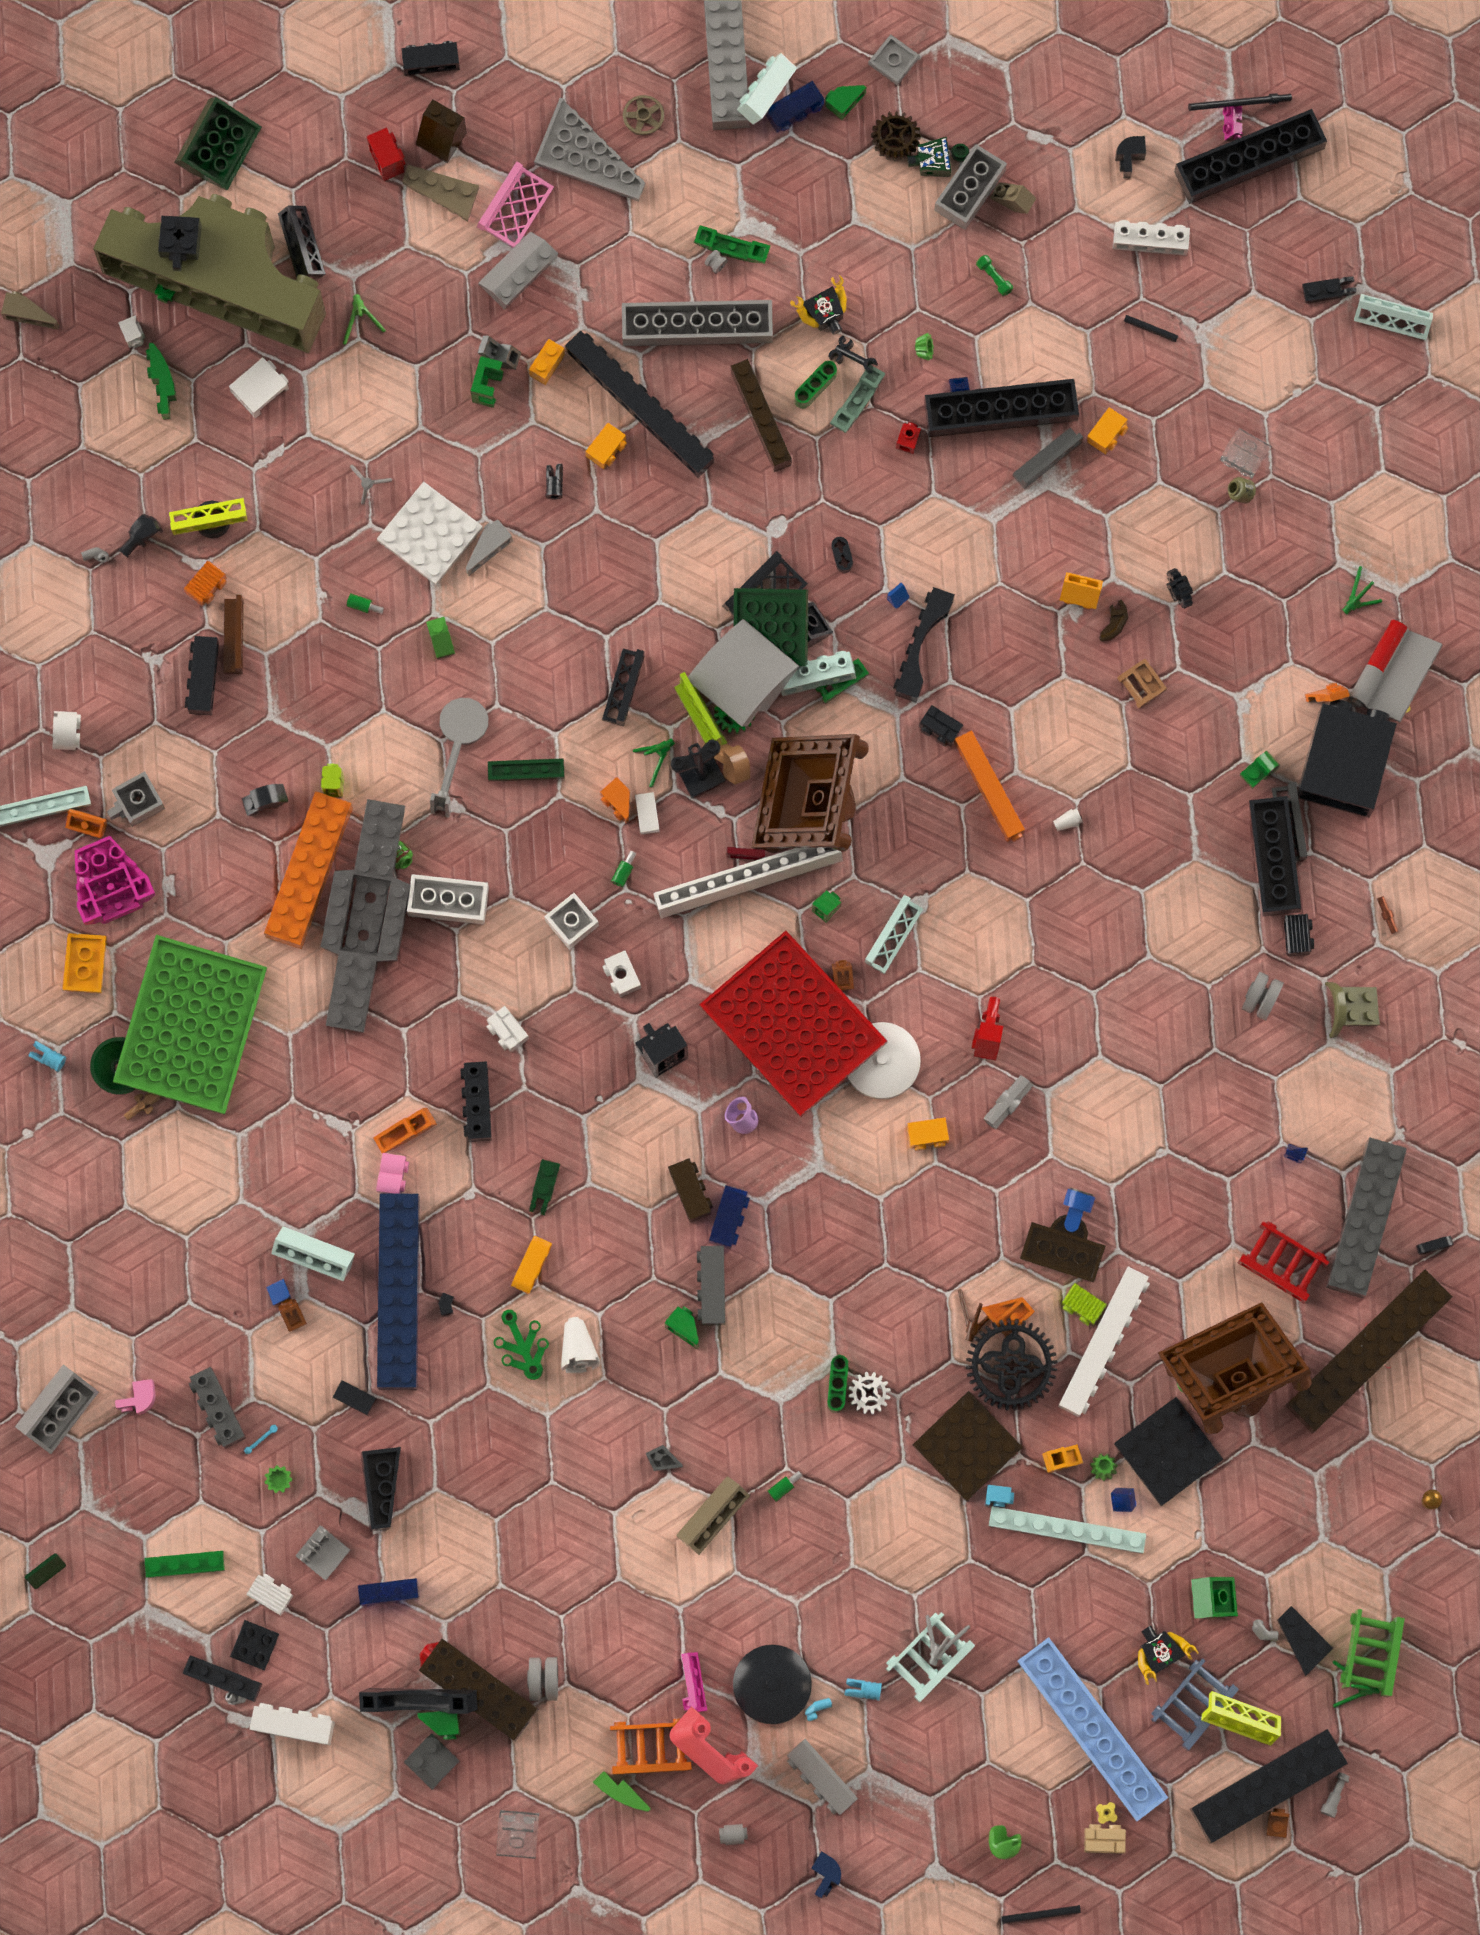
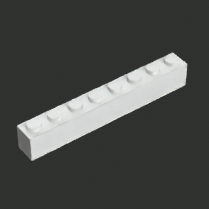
M1127 1267L1058 1405L1059 1408L1077 1417L1081 1413L1085 1415L1090 1405L1087 1403L1089 1396L1094 1397L1098 1386L1095 1384L1098 1378L1103 1379L1107 1371L1104 1366L1107 1361L1111 1363L1116 1353L1112 1350L1115 1344L1120 1345L1124 1337L1121 1332L1124 1327L1128 1328L1133 1318L1130 1314L1133 1309L1137 1310L1141 1302L1138 1298L1141 1292H1146L1150 1284L1147 1282L1148 1276Z

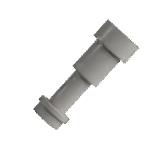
M1341 1772L1336 1775L1338 1780L1333 1792H1330L1326 1804H1323L1320 1810L1321 1813L1335 1818L1337 1814V1806L1341 1799L1340 1794L1345 1782L1349 1783L1350 1778Z

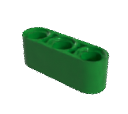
M823 362L796 390L794 402L797 407L801 409L809 407L835 380L837 366L834 362ZM825 369H831L833 370V373L828 375L825 374L823 371ZM818 382L820 386L814 388L811 386V383ZM800 395H806L808 399L805 401H801L798 399V397Z
M836 1355L832 1359L830 1366L827 1407L834 1413L842 1411L845 1405L849 1364L847 1358L843 1355ZM842 1360L845 1363V1367L837 1369L834 1366V1362ZM835 1379H840L843 1382V1387L836 1389L833 1387L832 1382ZM832 1399H839L842 1405L839 1408H833L830 1403Z

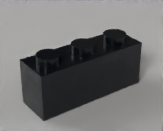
M444 41L442 44L426 43L424 46L408 45L405 48H401L405 76L460 70L457 42Z

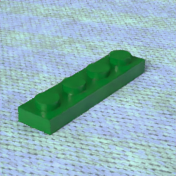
M224 1551L145 1558L146 1578L225 1571Z

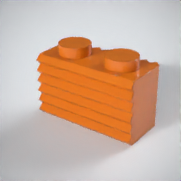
M206 561L184 587V591L201 606H204L205 603L209 604L215 596L213 594L216 590H221L227 583L226 574L210 561Z

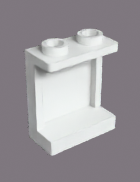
M263 357L229 386L231 393L254 418H257L261 414L260 410L283 390H289L287 378L282 373L279 375L275 371V365L270 360L266 361Z

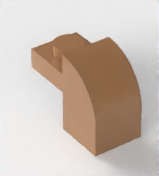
M728 744L721 745L719 754L714 758L723 763L724 778L734 785L750 779V763L742 747L739 745L734 747Z

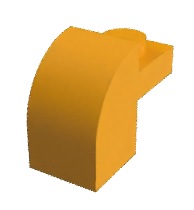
M1077 1444L1066 1448L1061 1447L1042 1454L1048 1473L1057 1472L1083 1463Z

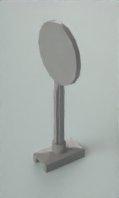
M471 698L452 700L444 706L440 714L442 733L454 744L441 791L438 794H431V814H435L437 809L445 811V817H450L451 798L448 792L461 745L477 742L484 736L488 728L489 717L486 709L478 701Z

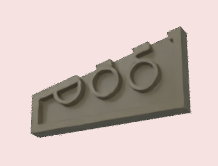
M411 165L407 166L402 181L405 186L423 196L425 195L436 204L442 205L448 211L461 216L462 219L468 222L479 185Z

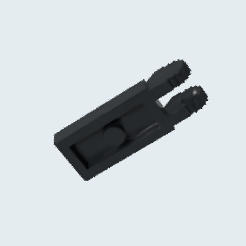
M1354 277L1335 278L1302 284L1305 303L1342 298V296L1357 293L1354 287L1341 289V285L1355 282Z

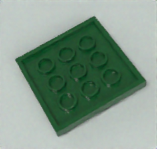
M734 588L733 627L742 619L746 620L799 666L808 665V590Z

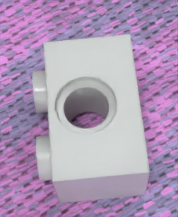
M626 951L604 959L605 965L602 967L606 976H611L613 982L610 985L614 994L618 993L620 997H623L641 989V984ZM618 971L626 973L623 979H618L615 975Z

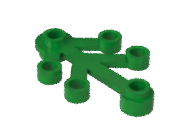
M505 1310L501 1316L502 1321L510 1327L517 1345L505 1341L502 1337H496L493 1342L494 1346L497 1349L503 1348L522 1355L525 1363L514 1360L511 1355L506 1354L502 1357V1364L506 1367L512 1366L523 1370L528 1379L537 1380L543 1374V1367L540 1362L545 1350L549 1347V1342L545 1338L539 1339L537 1342V1352L534 1359H532L530 1350L537 1332L541 1329L540 1323L536 1320L530 1322V1330L526 1341H524L516 1324V1313L513 1310ZM512 1314V1320H506V1315ZM537 1323L539 1325L538 1329L533 1330L531 1328L532 1324ZM499 1339L502 1340L503 1345L497 1346L496 1341ZM545 1341L547 1345L542 1348L539 1346V1343ZM506 1357L511 1358L509 1364L504 1363ZM536 1367V1373H530V1368Z

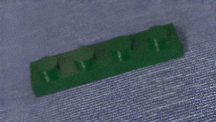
M564 758L488 761V782L565 779Z

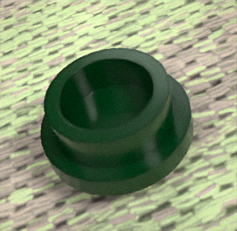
M956 144L951 149V156L957 162H964L970 153L969 148L964 144Z

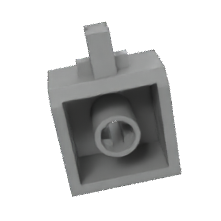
M144 771L112 790L117 801L114 803L115 807L108 810L107 813L111 820L119 816L122 819L127 817L133 827L166 808ZM139 796L141 798V801L138 802L136 800V797Z

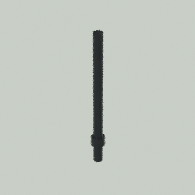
M1272 93L1261 97L1189 103L1188 110L1195 111L1267 103L1276 105L1279 102L1291 101L1292 95Z

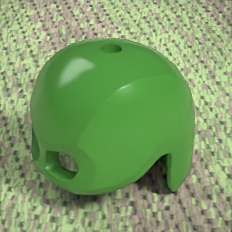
M998 1825L992 1827L989 1831V1848L991 1853L1003 1860L1015 1857L1021 1849L1022 1836L1016 1834L1012 1837H1007L1005 1826Z

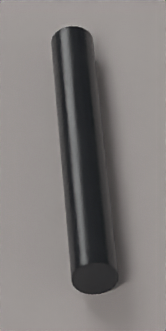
M1126 315L1124 322L1173 342H1176L1179 335Z

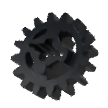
M1176 568L1167 571L1169 583L1166 586L1173 601L1178 600L1179 605L1184 609L1192 606L1193 601L1190 594L1193 593V589L1189 584L1188 578L1185 575L1182 576L1181 572Z

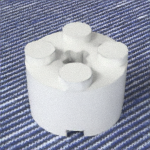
M54 711L52 749L76 750V748L80 747V733H76V729H80L81 715H78L77 712Z

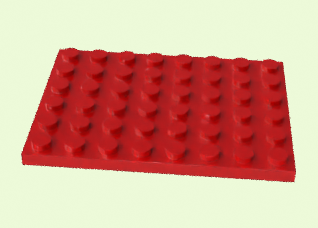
M784 931L699 1004L704 1012L800 1118L888 1043L884 1036L787 931Z

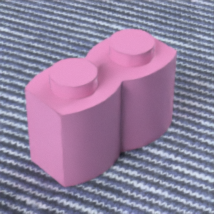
M383 1153L376 1188L378 1193L401 1194V1192L405 1191L406 1181L403 1180V1176L409 1170V1162L406 1161L407 1158L405 1156Z

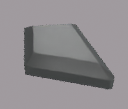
M664 1445L646 1453L654 1471L683 1467Z

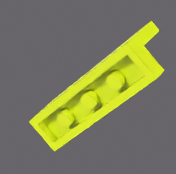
M244 498L169 512L173 535L248 521ZM241 504V509L229 511L233 505ZM216 508L224 511V513L210 515ZM196 512H202L206 515L192 519ZM182 515L187 520L175 522L174 517Z
M1213 1691L1209 1694V1707L1202 1713V1721L1270 1746L1281 1736V1716ZM1215 1700L1220 1701L1224 1708L1215 1706ZM1231 1707H1237L1241 1714L1235 1713ZM1248 1713L1255 1714L1258 1721L1253 1720ZM1266 1719L1275 1721V1726H1270Z

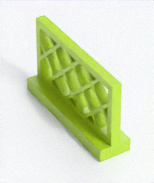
M685 672L681 673L680 684L675 686L674 689L703 741L706 744L709 740H716L720 746L727 744L697 688L691 684Z

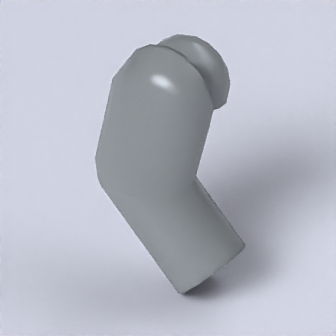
M1257 1619L1253 1622L1252 1630L1260 1640L1278 1641V1631H1268L1263 1625L1262 1620Z

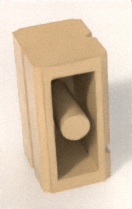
M1089 1824V1828L1084 1829V1852L1124 1854L1126 1830L1121 1829V1825H1109V1829H1102L1100 1824Z

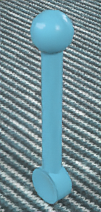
M272 1425L268 1432H266L250 1447H246L244 1449V1452L246 1454H250L252 1452V1449L255 1448L259 1443H261L265 1438H267L271 1433L277 1432V1426Z

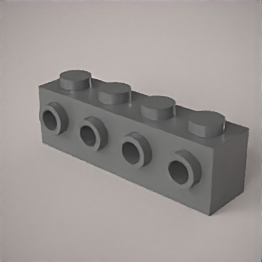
M701 1246V1251H697V1263H701V1270L697 1271V1282H701V1290H697L698 1302L702 1301V1309H698V1321H702V1326L725 1325L724 1246Z
M209 1367L190 1376L191 1382L188 1384L193 1394L197 1392L200 1398L197 1400L202 1411L206 1410L208 1417L205 1419L210 1429L214 1427L217 1433L214 1435L219 1446L223 1445L226 1449L246 1439L213 1369Z

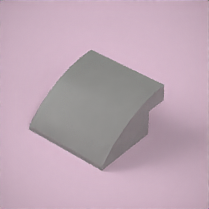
M742 619L710 649L690 673L688 679L692 685L743 727L750 724L758 711H767L800 666L746 620Z

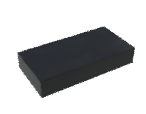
M341 1380L333 1395L334 1399L367 1416L376 1400V1397Z

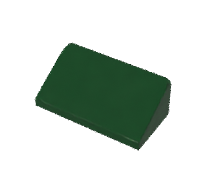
M54 1553L25 1575L24 1578L34 1589H38L64 1569L66 1564L59 1554Z

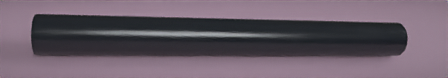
M1080 1905L1027 1912L1001 1916L1002 1924L1078 1914L1081 1913Z

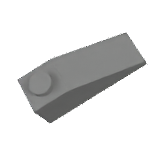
M498 519L495 522H489L484 527L485 530H483L466 566V572L469 576L513 541L512 535Z

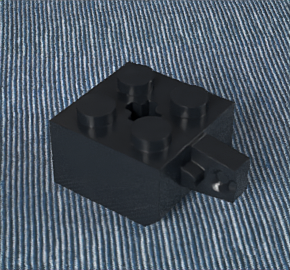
M161 215L158 253L161 258L173 260V271H181L182 261L187 259L198 260L202 228L200 218Z

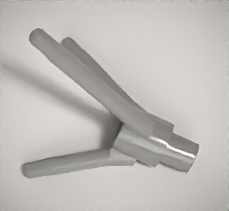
M350 465V468L362 480L361 485L364 489L361 504H365L367 491L374 484L392 481V478L378 480L365 478L354 465Z
M926 1615L930 1649L932 1650L929 1663L936 1666L946 1650L970 1629V1626L967 1625L951 1640V1637L947 1636L943 1643L939 1645L934 1641L930 1616Z

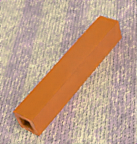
M971 730L955 738L954 744L1006 841L1012 840L1015 842L1021 839L1025 828L973 731Z

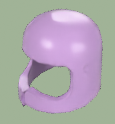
M746 1097L734 1099L728 1105L725 1112L726 1121L740 1134H748L755 1130L758 1125V1115L751 1109V1104ZM739 1103H746L747 1109L741 1111L737 1108ZM744 1114L740 1120L736 1121L738 1115Z

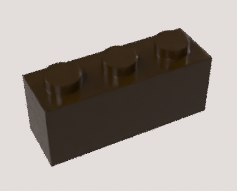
M690 1158L668 1166L669 1173L689 1222L710 1215V1209L713 1208L710 1198H706L703 1191L706 1188L703 1180H698L696 1173L699 1171L696 1163H691Z

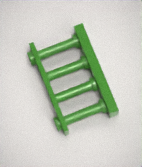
M1357 1609L1355 1613L1351 1614L1350 1618L1352 1631L1345 1671L1341 1673L1340 1683H1343L1342 1688L1344 1689L1349 1688L1350 1683L1378 1688L1381 1691L1380 1696L1391 1697L1405 1618L1395 1617L1393 1621L1385 1622L1361 1617L1362 1609ZM1360 1625L1388 1630L1391 1633L1390 1640L1385 1642L1358 1636ZM1360 1644L1384 1649L1385 1652H1388L1387 1659L1380 1661L1355 1656L1356 1646ZM1353 1663L1382 1669L1384 1677L1379 1681L1352 1675Z

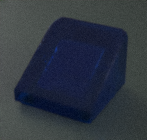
M968 377L949 379L950 392L970 390Z

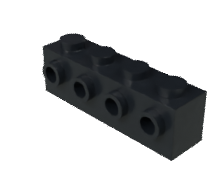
M195 636L194 642L191 641L190 653H193V658L189 660L188 670L191 671V678L187 679L189 697L185 698V708H188L189 714L212 716L219 640L217 637Z
M487 1061L464 1063V1068H460L461 1080H465V1087L461 1088L462 1099H466V1106H463V1118H467V1125H464V1137H468L469 1142L492 1141Z

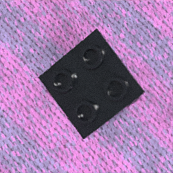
M244 1620L230 1657L265 1671L279 1633Z

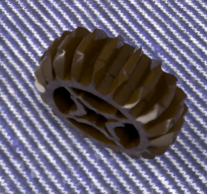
M889 111L888 117L882 115L881 120L877 119L876 125L872 127L874 131L871 133V138H873L872 145H876L875 151H880V156L886 154L887 160L892 156L894 161L897 160V157H900L903 161L904 155L911 156V152L915 153L916 147L920 144L918 140L921 139V135L918 134L920 128L916 127L917 121L911 122L912 116L905 118V112L902 113V116H899L898 111H896L895 115L892 116V113ZM887 128L888 135L886 139L882 140L881 133ZM910 132L911 139L905 144L904 137L906 133Z

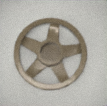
M648 95L636 96L625 105L623 121L626 127L636 135H649L661 128L664 121V109L661 103L654 97ZM642 98L650 99L656 104L647 108L644 106ZM636 100L637 111L626 112L628 106ZM660 108L661 119L658 123L651 115ZM626 117L637 119L635 129L629 125ZM646 122L655 127L649 131H641Z

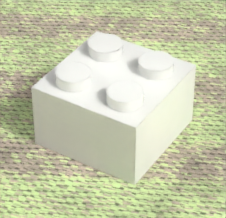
M575 893L544 916L546 923L569 950L599 926L598 920Z

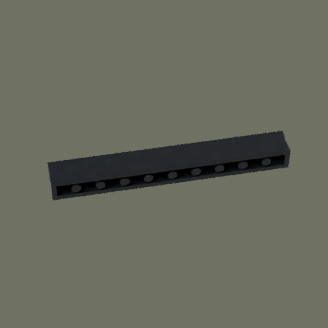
M580 330L565 345V352L699 478L714 463L713 452L709 448L701 446L699 444L700 440L694 434L690 435L683 423H677L673 419V414L668 409L664 410L659 406L660 402L654 396L650 397L646 393L647 390L640 383L637 385L633 381V376L628 371L624 372L614 358L610 359L607 356V352L602 346H596L593 343L594 339L588 333L584 334Z

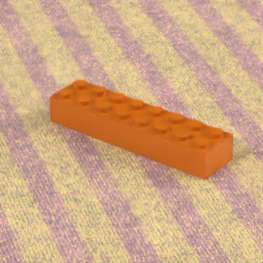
M315 791L264 931L266 938L302 950L353 809L350 802Z

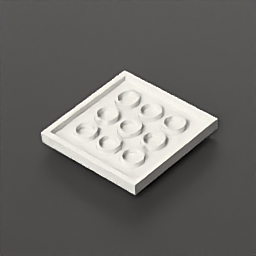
M423 481L378 536L377 541L433 584L437 585L483 529V526Z

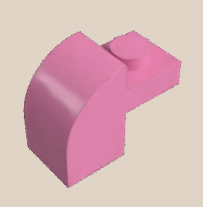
M152 1379L132 1382L134 1398L115 1400L116 1409L124 1413L131 1412L133 1408H136L138 1415L147 1412L153 1406L156 1396Z

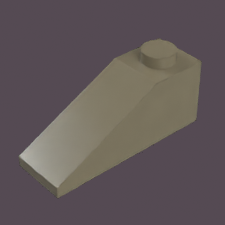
M16 291L12 293L6 292L1 312L3 319L59 330L57 320L23 296L22 293Z

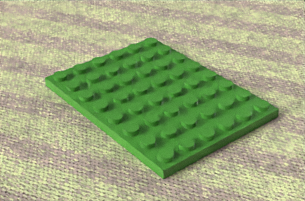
M156 935L113 1083L225 1115L267 967Z

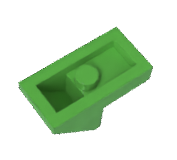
M445 617L427 621L426 624L436 658L455 654Z

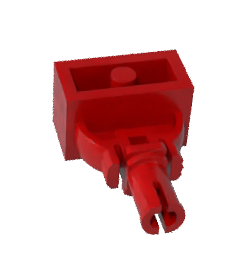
M998 997L989 998L987 1010L982 1014V1019L986 1021L980 1023L979 1029L975 1028L971 1049H975L974 1057L994 1061L997 1059L1004 1027L995 1025V1022L999 1023L1000 1019L998 1014L1000 999Z

